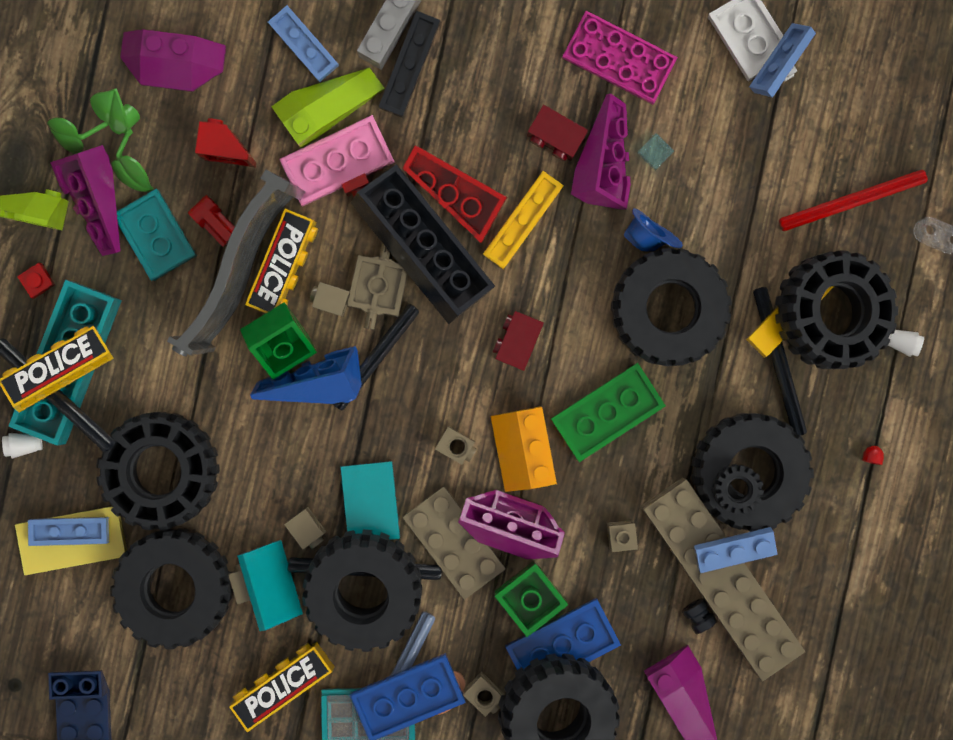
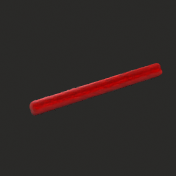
M919 170L779 219L780 228L782 231H787L924 184L928 181L926 172Z

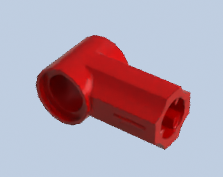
M205 195L187 213L225 248L235 226L221 213L222 210L208 195Z

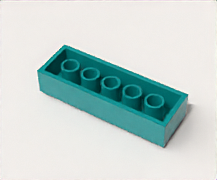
M65 280L37 354L43 355L51 350L50 348L53 344L61 340L66 342L73 338L74 334L84 327L90 328L94 326L104 343H106L122 300L77 282ZM95 369L60 389L79 408ZM44 398L21 412L14 410L8 427L58 446L67 443L74 424L50 401Z

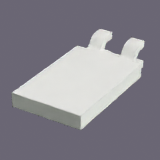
M731 0L708 15L710 22L747 81L755 78L783 37L782 32L761 0ZM795 66L791 69V71L789 72L784 81H787L794 77V73L797 72Z

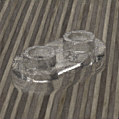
M933 217L923 218L915 224L914 236L919 242L944 253L953 254V244L950 242V237L953 236L952 225ZM928 225L933 228L931 235L926 231Z

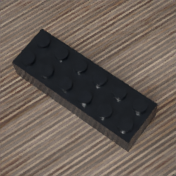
M397 164L356 193L350 204L448 324L462 315L495 287L493 282Z

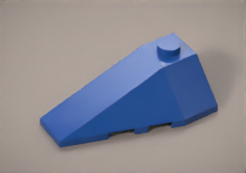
M354 346L324 355L326 360L313 365L308 361L291 374L287 371L275 379L268 377L256 383L250 396L253 400L323 404L351 402L357 398L362 385L358 350Z

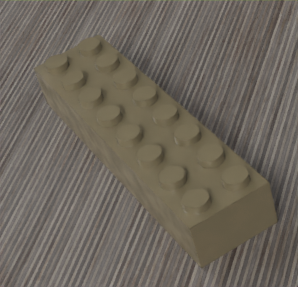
M680 478L640 506L762 682L805 653V650L745 563L700 573L694 545L727 537L685 478Z

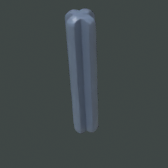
M428 612L421 613L390 676L412 667L435 621V617Z

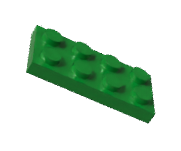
M636 363L552 417L551 420L578 462H581L666 407L639 363Z

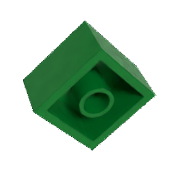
M285 302L240 329L248 349L272 379L277 378L317 353L308 333Z
M535 560L494 591L495 598L526 637L530 636L568 606L567 600Z

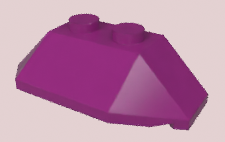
M142 29L123 33L120 58L142 86L193 92L223 72L227 46L197 36Z
M498 490L466 498L458 521L477 542L524 559L558 557L565 532L562 528H559L545 507Z

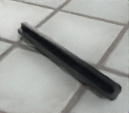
M412 304L407 305L361 364V387L419 314V310ZM339 402L333 405L342 411L350 402Z

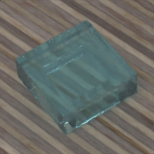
M656 133L637 153L656 171L674 150Z

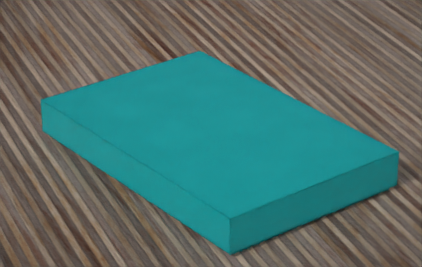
M156 188L117 211L118 225L151 281L157 280L197 256L159 189Z
M393 462L341 466L347 531L354 530L358 534L362 533L363 529L372 530V534L379 536L381 532L390 535L389 540L400 539Z
M281 540L237 555L259 631L268 630L303 614L291 572L288 570V561Z

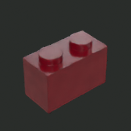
M543 104L529 128L527 136L530 137L529 141L539 148L546 146L553 150L552 155L562 161L566 159L572 161L588 130Z
M517 311L514 312L513 316L508 314L502 328L507 330L504 339L498 338L493 349V353L497 354L495 359L524 371L544 322Z

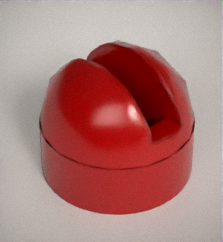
M870 446L863 452L861 461L883 465L884 453L880 447Z

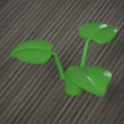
M117 88L96 93L91 97L90 103L95 114L105 122L84 134H78L75 125L64 118L56 117L47 122L57 142L65 150L75 154L82 152L84 149L81 140L108 125L116 134L124 133L125 135L116 153L117 159L111 163L113 171L121 182L134 190L150 192L154 189L150 185L148 176L140 163L132 157L122 155L129 136L133 134L131 128L140 120V115L133 106L129 104L123 106Z

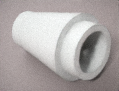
M895 330L894 334L889 336L890 343L888 346L909 357L912 355L918 357L924 337L919 336L918 332Z
M9 433V436L2 437L5 457L11 456L13 459L43 450L42 440L29 434Z

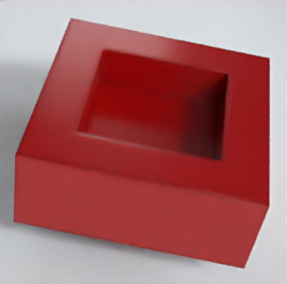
M364 173L341 185L347 196L353 195L354 198L358 191L369 184V180Z
M37 263L17 276L29 296L33 299L56 285L42 263Z

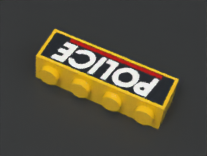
M284 209L245 305L264 313L271 311L284 302L288 305L289 300L285 298L289 289L293 290L298 281V276L295 275L299 265L303 267L308 256V252L305 251L309 242L313 243L318 232L314 220Z
M94 326L81 328L74 334L73 338L66 342L61 340L53 344L50 351L43 355L36 354L26 361L27 364L18 369L17 367L11 368L2 374L0 386L15 410L18 412L25 410L114 359Z
M318 642L312 646L306 643L296 651L297 656L290 661L288 658H285L275 666L276 671L269 676L267 673H264L254 681L255 686L247 691L246 688H243L233 696L234 701L229 708L246 732H249L332 673L335 666Z

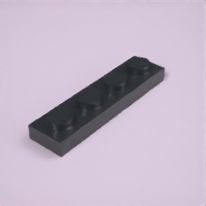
M416 11L379 104V109L401 118L404 117L441 20Z

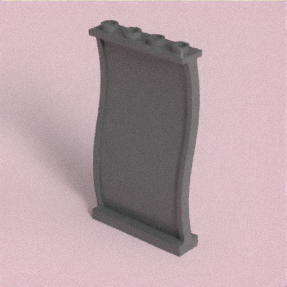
M265 169L260 179L265 181L266 184L251 200L239 218L229 238L216 282L206 304L194 322L182 335L170 336L167 342L174 345L172 350L185 357L187 355L193 356L214 352L216 347L211 342L225 327L237 309L246 290L258 249L267 230L292 198L301 200L306 191Z

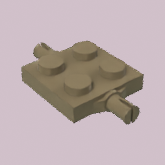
M383 243L379 257L370 258L358 255L347 304L348 307L361 309L367 313L364 328L369 329L370 325V330H375L377 315L386 314L399 317L408 275L399 263L389 259L390 252Z

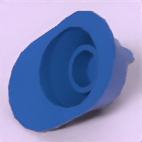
M636 208L632 210L635 217L625 230L624 236L636 248L647 252L655 251L664 244L675 248H682V242L673 233L652 221Z

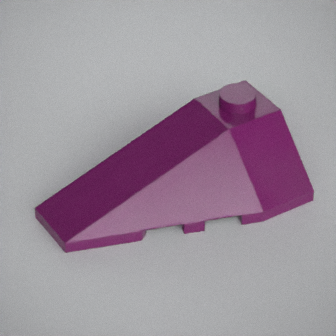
M606 94L575 168L571 195L587 204L625 210L627 209L631 186L630 176H626L625 162L629 161V152H625L624 138L628 135L626 104L612 94Z
M101 145L50 162L64 195L69 193L76 205H74L73 209L77 215L81 214L86 220V230L101 255L105 256L120 252L113 170L104 146Z
M688 645L644 670L684 740H717L702 668Z

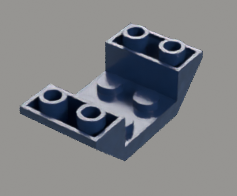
M103 671L48 673L49 700L56 699L57 740H112L110 690Z

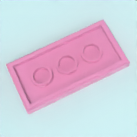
M373 115L279 159L290 183L306 191L302 199L299 200L302 207L343 188L341 184L364 173L368 176L395 163Z

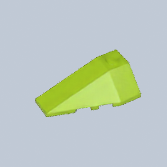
M369 67L292 91L271 107L302 149L381 93L385 88Z
M47 189L45 194L31 192L0 196V217L62 231L69 201L61 198L62 193Z

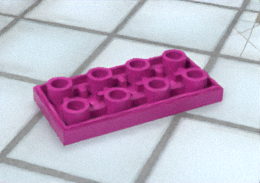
M585 11L562 56L566 61L652 105L655 103L678 58L588 11Z

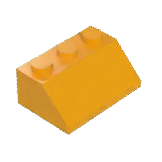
M542 407L491 416L505 492L535 489L557 484Z

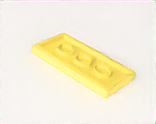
M111 506L52 517H109V543L28 546V522L16 524L15 528L24 575L120 558L127 551L121 516L117 517L111 511L113 508Z

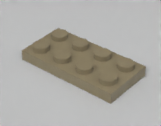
M443 486L404 515L403 519L465 600L506 568L490 546L477 542L458 523L462 509L445 486Z

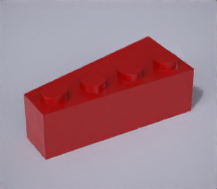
M416 145L403 166V169L456 218L464 228L480 243L483 242L507 200V196Z

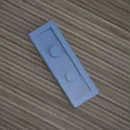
M288 5L268 21L273 30L319 82L339 66Z
M795 23L790 25L749 86L754 93L773 98L816 34L812 27Z
M109 517L28 520V546L109 543Z
M771 527L694 545L700 573L778 555L774 531Z

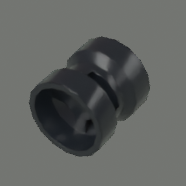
M704 598L693 601L682 610L685 618L690 619L692 623L691 628L695 634L705 632L717 623L714 614L709 613L707 609L708 604Z

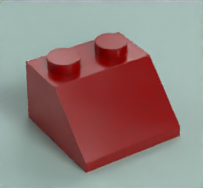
M208 118L207 122L199 121L195 153L205 161L256 168V161L237 136L228 128V125L223 124L224 121Z

